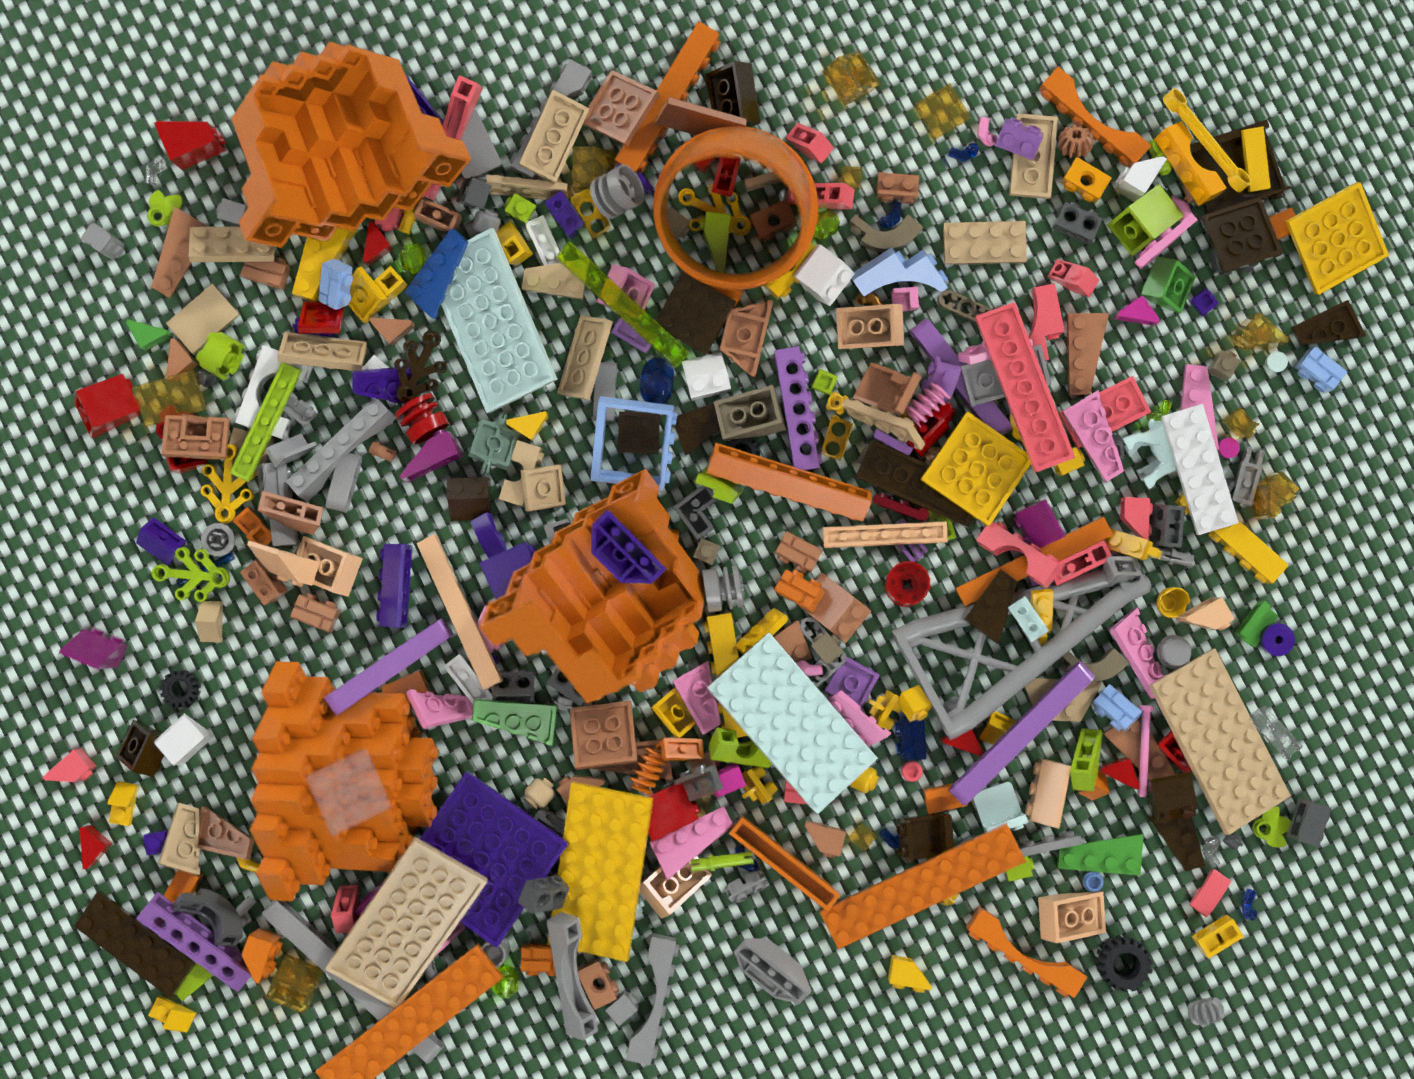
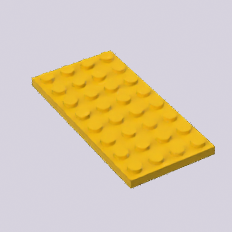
M578 782L571 783L563 839L569 842V844L560 855L558 876L563 879L570 889L563 907L552 910V917L561 912L579 917L582 938L577 951L624 962L629 960L653 798Z

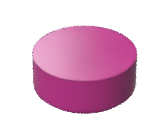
M1225 438L1218 443L1219 450L1217 451L1223 458H1232L1239 453L1240 446L1234 438Z

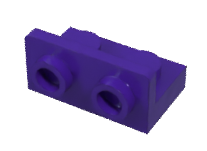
M560 191L544 203L567 236L573 239L578 235L576 231L584 226V222L565 195Z

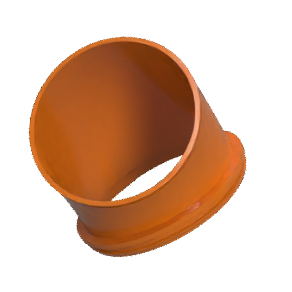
M725 126L694 136L673 153L664 165L656 184L653 215L656 231L663 248L674 263L686 274L712 287L728 290H746L777 280L791 270L803 257L816 230L818 196L813 178L807 166L788 144L778 137L759 129ZM719 155L743 157L766 166L787 184L796 198L801 214V229L796 240L777 261L754 272L742 274L723 273L700 264L681 247L669 221V192L673 180L680 170L697 160Z

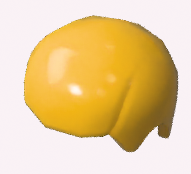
M1178 587L1163 589L1156 601L1159 613L1167 618H1176L1184 614L1186 606L1190 604L1188 592Z

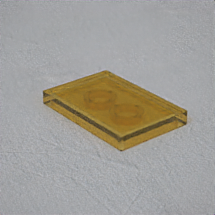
M194 369L132 387L146 427L164 422L165 415L182 416V414L188 415L207 409Z

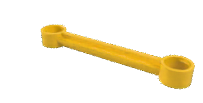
M1176 88L1169 91L1163 97L1166 107L1172 112L1177 113L1227 174L1230 186L1235 191L1242 192L1251 184V178L1247 172L1238 168L1187 106V100L1183 93Z

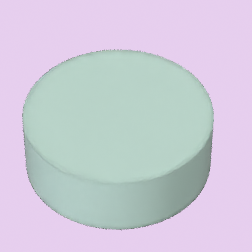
M1279 351L1269 354L1265 360L1266 368L1274 373L1284 370L1288 364L1286 355Z

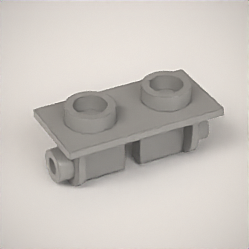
M292 393L284 412L305 427L317 416L316 412L313 410V407H310L304 401L300 400L298 402V397Z
M755 869L744 875L747 882L745 884L742 883L740 878L727 884L728 887L724 889L732 903L742 902L750 893H758L765 889V885L769 883L761 869Z

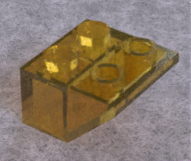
M1283 471L1269 474L1257 486L1255 493V518L1257 520L1275 518L1282 512L1281 507L1285 503L1289 504L1297 497L1296 493L1300 489Z
M286 954L265 998L304 1014L311 1006L324 971L318 966Z

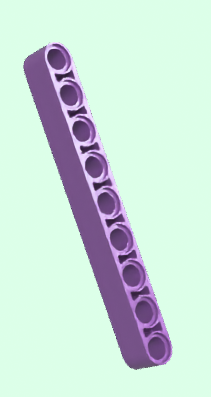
M1081 661L1073 665L949 788V792L963 806L968 804L1091 683L1095 675Z

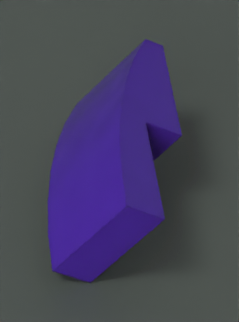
M485 513L471 521L477 539L488 558L507 550L503 535L497 532L491 513Z

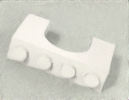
M263 345L262 350L259 349L257 352V363L255 369L253 368L249 374L250 383L248 388H245L243 391V402L241 407H238L236 410L235 423L251 428L262 405V388L269 379L275 377L282 363L278 362V350ZM289 364L302 370L298 380L307 383L313 366ZM280 417L272 436L286 440L293 421Z

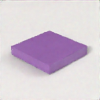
M847 657L845 664L832 675L824 691L834 695L842 690L862 709L880 674Z

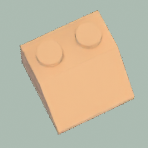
M1210 597L1176 617V620L1204 629H1219V631L1229 627V622L1235 619L1223 597Z

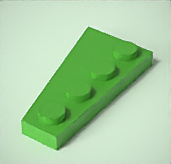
M474 699L472 721L506 730L509 733L518 734L552 746L557 705Z
M1144 834L1096 840L1058 849L1057 868L1140 876Z

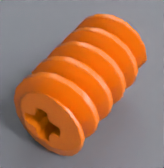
M645 747L649 754L641 755L645 763H637L641 770H634L638 777L630 778L634 785L630 786L644 794L651 795L652 791L648 787L654 788L656 786L653 780H659L660 778L656 772L662 773L663 768L660 765H666L667 761L663 760L662 753Z

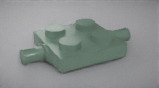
M499 413L497 422H489L484 419L479 421L468 457L483 463L480 473L483 475L485 472L484 476L489 475L491 466L507 470L519 432L505 426L507 414L503 417L504 413Z

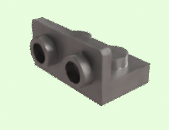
M705 764L693 768L695 773H692L691 770L679 774L680 779L674 781L675 785L683 783L689 801L723 789L715 765L706 768Z

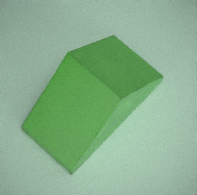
M129 319L126 322L139 347L145 351L168 340L173 335L172 332Z

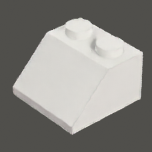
M1164 156L1136 162L1130 168L1126 167L1116 180L1118 185L1115 191L1133 202L1137 201L1146 193L1167 158Z
M818 244L794 274V277L816 300L831 306L855 273L841 259Z
M721 352L682 361L691 401L731 391Z

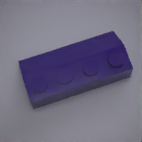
M384 544V548H381L380 552L383 568L379 570V580L382 581V587L378 590V601H381L380 609L377 610L376 621L379 622V626L404 628L408 624L412 546L406 544Z

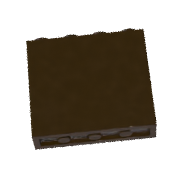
M1267 119L1213 138L1238 168L1246 171L1241 130L1264 126L1270 189L1248 192L1247 187L1242 192L1235 191L1228 182L1227 174L1201 142L1190 144V152L1194 160L1204 169L1216 171L1227 187L1215 199L1203 204L1206 214L1261 197L1264 204L1266 199L1273 198V200L1285 197V193L1291 189L1290 186L1285 187L1267 136L1266 130L1270 127Z

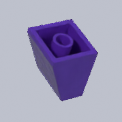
M524 542L480 562L495 599L506 594L513 572L531 563L533 554L537 551L534 545L532 546V544Z

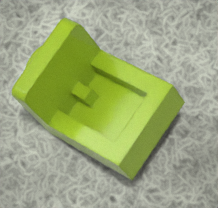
M514 193L512 198L509 197L507 199L504 211L509 217L512 216L527 224L536 209V205Z

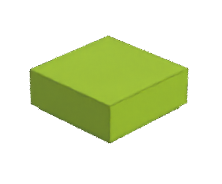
M819 369L811 388L830 396L838 376Z

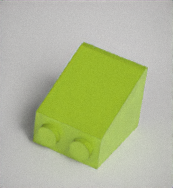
M1158 184L1127 207L1107 226L1129 254L1134 256L1184 217V215L1160 184Z

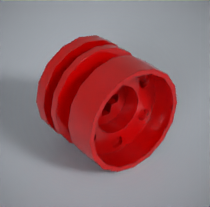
M427 393L408 401L395 413L398 420L403 419L400 422L402 427L412 425L406 431V434L413 445L429 440L433 437V433L446 429L450 425L443 411L432 413L439 406L437 402H433L435 398L432 393Z
M904 561L895 565L885 580L887 597L894 604L901 607H911L918 604L927 596L930 589V577L927 570L922 565L913 561ZM907 580L910 581L909 586L911 587V589L907 588L906 590H904V585L901 582H907Z

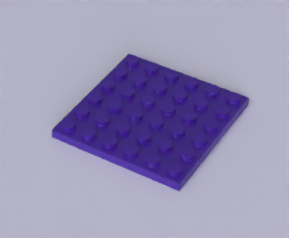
M466 771L437 813L436 818L433 819L431 826L426 829L420 838L421 841L488 878L486 885L460 922L496 948L524 910V907L518 901L527 880L545 878L569 844L565 839L469 771Z

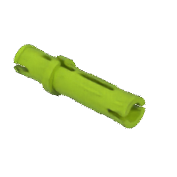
M749 851L714 857L709 855L706 858L692 859L691 865H696L691 866L692 873L754 864L753 858H749L753 857V853Z

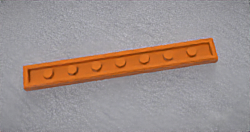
M1101 517L1040 549L1042 550L1041 553L1045 556L1050 554L1058 561H1061L1113 534L1105 518ZM1023 555L955 588L963 606L965 607L978 601L1000 569L1016 581L1027 577V558Z

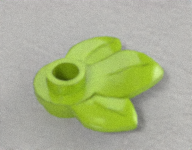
M156 190L149 198L148 221L157 227L169 226L174 206L181 209L182 197L180 195L164 197L160 190ZM156 213H161L162 217L160 220L155 219Z
M1274 806L1263 813L1261 818L1254 821L1252 831L1256 837L1264 839L1269 846L1285 847L1287 844L1282 834L1289 830L1291 821L1286 817L1279 816L1280 809ZM1264 824L1265 830L1260 832L1259 827Z

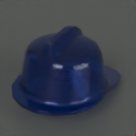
M661 357L652 358L643 366L640 394L645 402L665 404L671 397L674 369L666 359Z

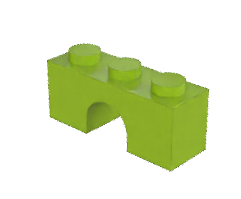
M716 728L708 744L711 760L769 768L771 765L769 759L752 740L747 743H738L736 730Z

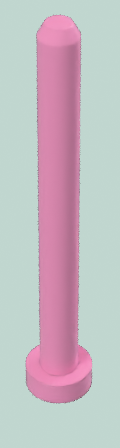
M1139 705V709L1142 711L1139 766L1140 787L1138 794L1139 797H1146L1150 713L1154 711V706Z

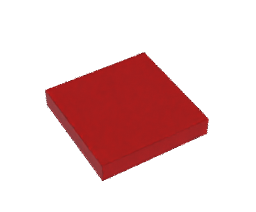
M303 302L297 327L298 333H340L345 307L333 309L328 304L325 305L321 302Z

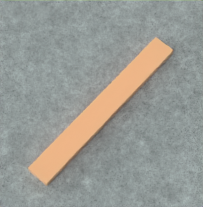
M433 534L418 542L417 546L482 689L487 690L502 682L503 679L437 535Z

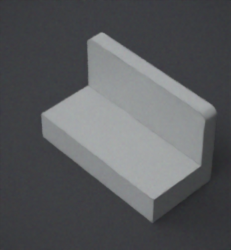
M301 433L271 445L265 451L276 468L308 455L317 444L316 442L307 444Z

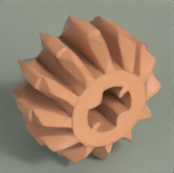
M1072 125L1071 128L1065 127L1059 135V150L1062 151L1063 155H1069L1070 159L1073 156L1078 158L1081 155L1087 156L1088 152L1093 148V133L1089 132V128L1083 129L1082 125L1079 127Z

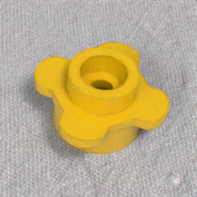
M832 392L826 404V409L828 411L833 410L838 415H842L845 411L842 404L845 399L849 398L841 396L837 392Z

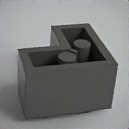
M703 485L673 506L697 541L714 530V527L703 512L719 500L713 497L714 492L711 488Z

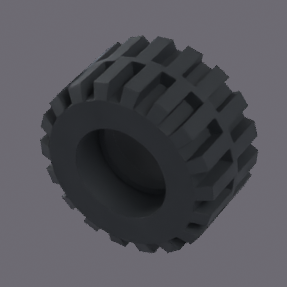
M1115 935V939L1112 937L1108 938V943L1103 942L1101 944L1103 948L1101 950L1098 949L1096 952L1099 955L1095 957V962L1098 964L1096 969L1100 973V977L1109 986L1118 991L1128 992V989L1133 992L1136 991L1137 986L1142 988L1144 986L1142 982L1144 980L1148 982L1150 979L1147 976L1148 973L1152 974L1150 965H1153L1149 958L1151 956L1142 944L1129 936ZM1122 953H1131L1134 958L1132 968L1124 974L1115 973V959Z

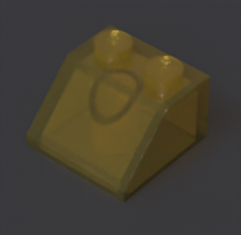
M861 51L837 57L822 71L827 82L833 87L838 99L844 105L856 102L881 85L880 80Z
M593 146L573 147L574 193H580L586 189L590 190L591 182L594 179L601 177L603 174H608V172L615 168L614 151Z
M1260 312L1246 318L1231 336L1234 339V344L1245 350L1276 348L1290 340L1288 336Z

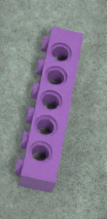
M799 346L775 350L774 355L793 467L805 471L819 469V464H822L821 452H817L816 444H819L817 431H813L812 424L816 423L814 411L810 412L809 404L812 403L811 392L806 390V384L809 383L807 371L803 372L802 364L805 363L804 351H800ZM791 364L795 365L798 372L796 374H789L786 367ZM794 384L800 386L801 392L797 395L792 394L790 386ZM797 404L804 407V413L801 415H797L793 411V407ZM798 425H805L808 429L807 434H798L796 430ZM802 445L810 446L811 453L809 455H803L800 452Z
M159 892L154 895L136 918L145 927L150 928L160 938L168 941L178 951L183 952L195 963L201 965L210 974L219 978L235 991L239 992L251 977V973L239 950L234 947L215 945L214 932L188 913L173 911V903Z

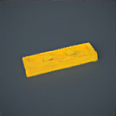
M1264 126L1241 130L1245 169L1251 178L1248 192L1270 189Z

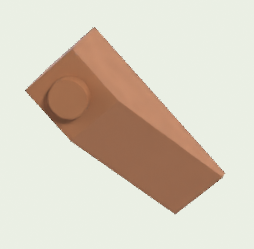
M262 491L257 511L293 530L314 535L320 526L323 507Z

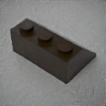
M733 61L706 74L711 109L747 119L745 127H753L761 123L752 63Z

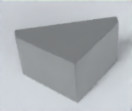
M1109 556L1103 565L1109 585L1141 576L1134 557Z

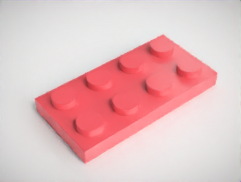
M1133 376L1099 392L1102 407L1105 409L1106 419L1112 432L1151 413ZM1061 411L1059 415L1077 449L1082 447L1062 414L1063 411Z

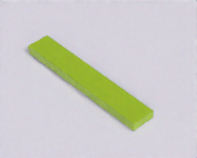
M281 363L232 466L230 474L247 482L251 481L302 370L287 363Z

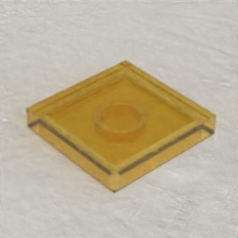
M950 83L915 103L916 109L935 140L971 118Z

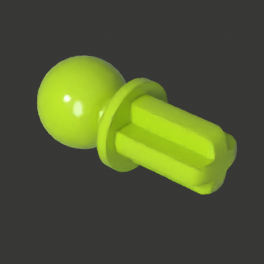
M1155 140L1148 142L1152 145L1148 149L1152 159L1166 157ZM1166 159L1158 174L1167 175L1171 172L1172 165L1168 159Z

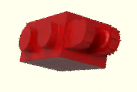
M946 402V405L939 407V411L932 409L933 417L925 415L927 422L919 421L921 428L916 423L913 425L925 445L920 451L914 447L913 442L908 440L906 443L920 457L950 429L948 423L956 414L951 404Z

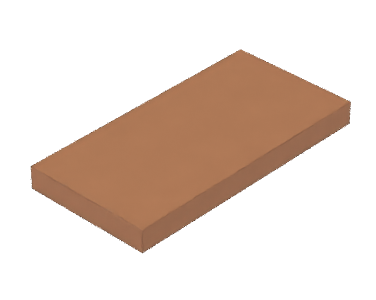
M668 97L656 117L655 124L698 135L719 127H745L747 119Z

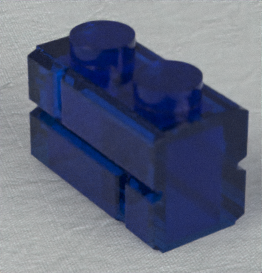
M899 717L898 722H895V735H899V743L895 744L896 755H900L901 760L926 759L925 718L920 721L916 719L910 722L907 717Z

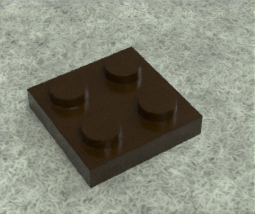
M619 411L618 453L659 454L660 414Z

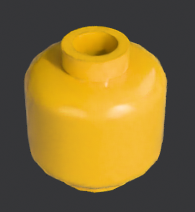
M869 766L850 784V787L862 793L873 791L879 780L876 769Z

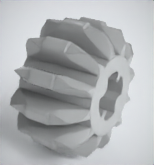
M1216 997L1193 1001L1187 1006L1188 1016L1194 1025H1209L1221 1021L1225 1017L1224 1007Z

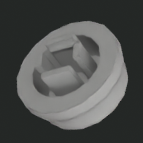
M223 523L211 524L202 533V547L215 557L227 555L234 548L235 534L229 526Z
M1168 635L1158 643L1157 657L1165 667L1176 669L1185 665L1190 660L1191 647L1183 637Z

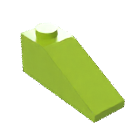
M706 211L705 217H701L700 230H703V238L715 270L725 273L731 214Z
M1081 729L1070 770L1073 790L1094 792L1098 775L1102 730Z

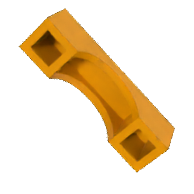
M1181 121L1166 127L1154 140L1198 206L1215 199L1227 187L1216 171L1206 170L1194 160L1190 152V142L1193 137Z

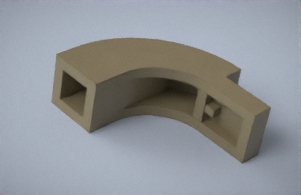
M854 215L849 223L850 230L855 235L863 236L860 245L884 253L891 247L895 251L905 248L917 238L924 228L909 215L904 218L898 227L890 231L875 230L857 215Z
M1109 648L1097 661L1083 664L1095 675L1092 681H1103L1117 675L1129 662L1116 649ZM1069 651L1058 659L1062 664L1067 663L1062 668V671L1065 673L1080 661Z

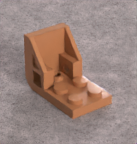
M871 362L852 400H858L868 407L875 406L882 412H891L900 417L904 413L922 376L915 372L911 377L905 376L893 369Z

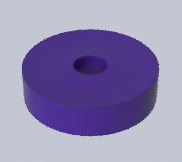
M1271 623L1261 632V647L1270 655H1286L1294 646V633L1285 624ZM1279 636V641L1276 643L1275 638Z

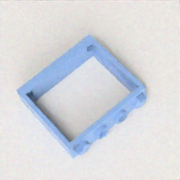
M600 396L597 408L590 481L617 484L634 475V473L601 469L607 408L609 407L666 415L660 477L652 476L659 489L664 490L665 483L670 481L671 471H667V465L672 463L673 452H669L670 444L674 445L675 432H671L672 425H676L677 413L674 412V406Z

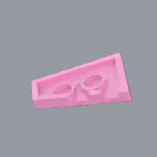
M708 661L672 681L702 735L721 726L716 698L707 689L712 683Z
M409 689L406 693L423 729L472 718L473 706L467 696L454 694L434 695V692L428 691L417 693L416 690Z
M842 690L827 698L868 747L887 738L891 734L886 728L884 730L876 724L877 720L872 716L868 717L861 711L860 706Z

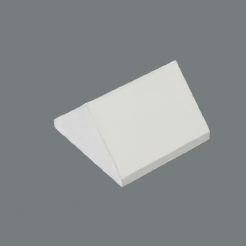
M184 713L154 741V744L173 766L184 765L214 735Z

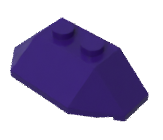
M608 509L592 524L591 553L621 583L652 584L666 570Z

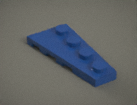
M455 229L449 230L405 290V293L432 319L437 318L438 308L446 297L447 287L452 283L453 273L456 266H459L469 243Z

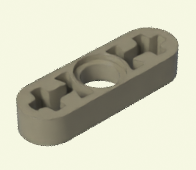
M944 290L938 297V304L942 309L975 324L977 323L972 315L976 307L979 308L977 312L980 314L992 310L952 290ZM947 295H950L951 301L956 302L957 298L961 301L957 304L956 309H954L953 307L955 304L949 302L947 305L944 304L945 300L942 298V296L946 297ZM962 303H969L972 310L970 313L965 314L961 311L960 306Z

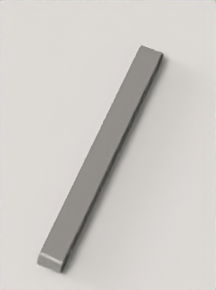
M273 900L262 912V915L269 923L376 1019L381 1020L395 1009L326 971V965L338 948L287 902ZM432 1033L411 1050L423 1061L430 1063L444 1048V1045Z

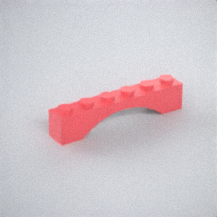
M460 75L451 93L448 110L442 125L447 137L461 140L483 90L478 83ZM432 184L423 196L435 201L441 185Z

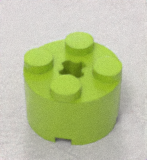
M211 332L206 339L207 343L204 348L197 353L196 360L199 361L203 369L222 380L228 379L226 376L229 373L233 375L240 367L244 358V354L241 352L242 348L245 350V346L223 332Z

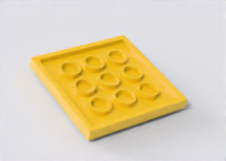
M1355 182L1285 221L1314 294L1319 295L1389 256L1361 182Z
M967 411L920 480L986 526H990L1031 465L1026 451Z

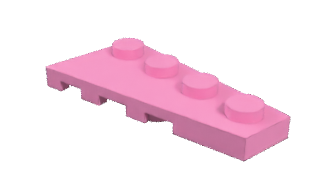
M1186 364L1180 410L1203 404L1216 449L1219 450L1208 367Z
M1099 391L1094 392L1062 412L1104 482L1124 472L1117 447L1112 438L1111 428L1106 419L1105 409L1102 407Z
M1137 607L1131 609L1109 631L1150 699H1154L1155 697L1149 685L1164 677L1159 662L1154 660V649L1152 644H1148L1145 636L1147 630L1145 625L1140 623L1138 618L1140 612Z
M724 806L672 833L650 842V846L667 881L680 869H683L692 859L702 853L711 843L715 842L733 827V823Z

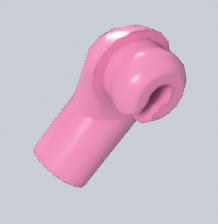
M980 117L977 136L984 145L993 146L997 141V136L988 130L990 119Z
M1173 195L1171 196V200L1184 215L1179 220L1183 222L1193 213L1187 202Z
M804 660L797 662V665L806 676L823 675L822 664L810 665Z

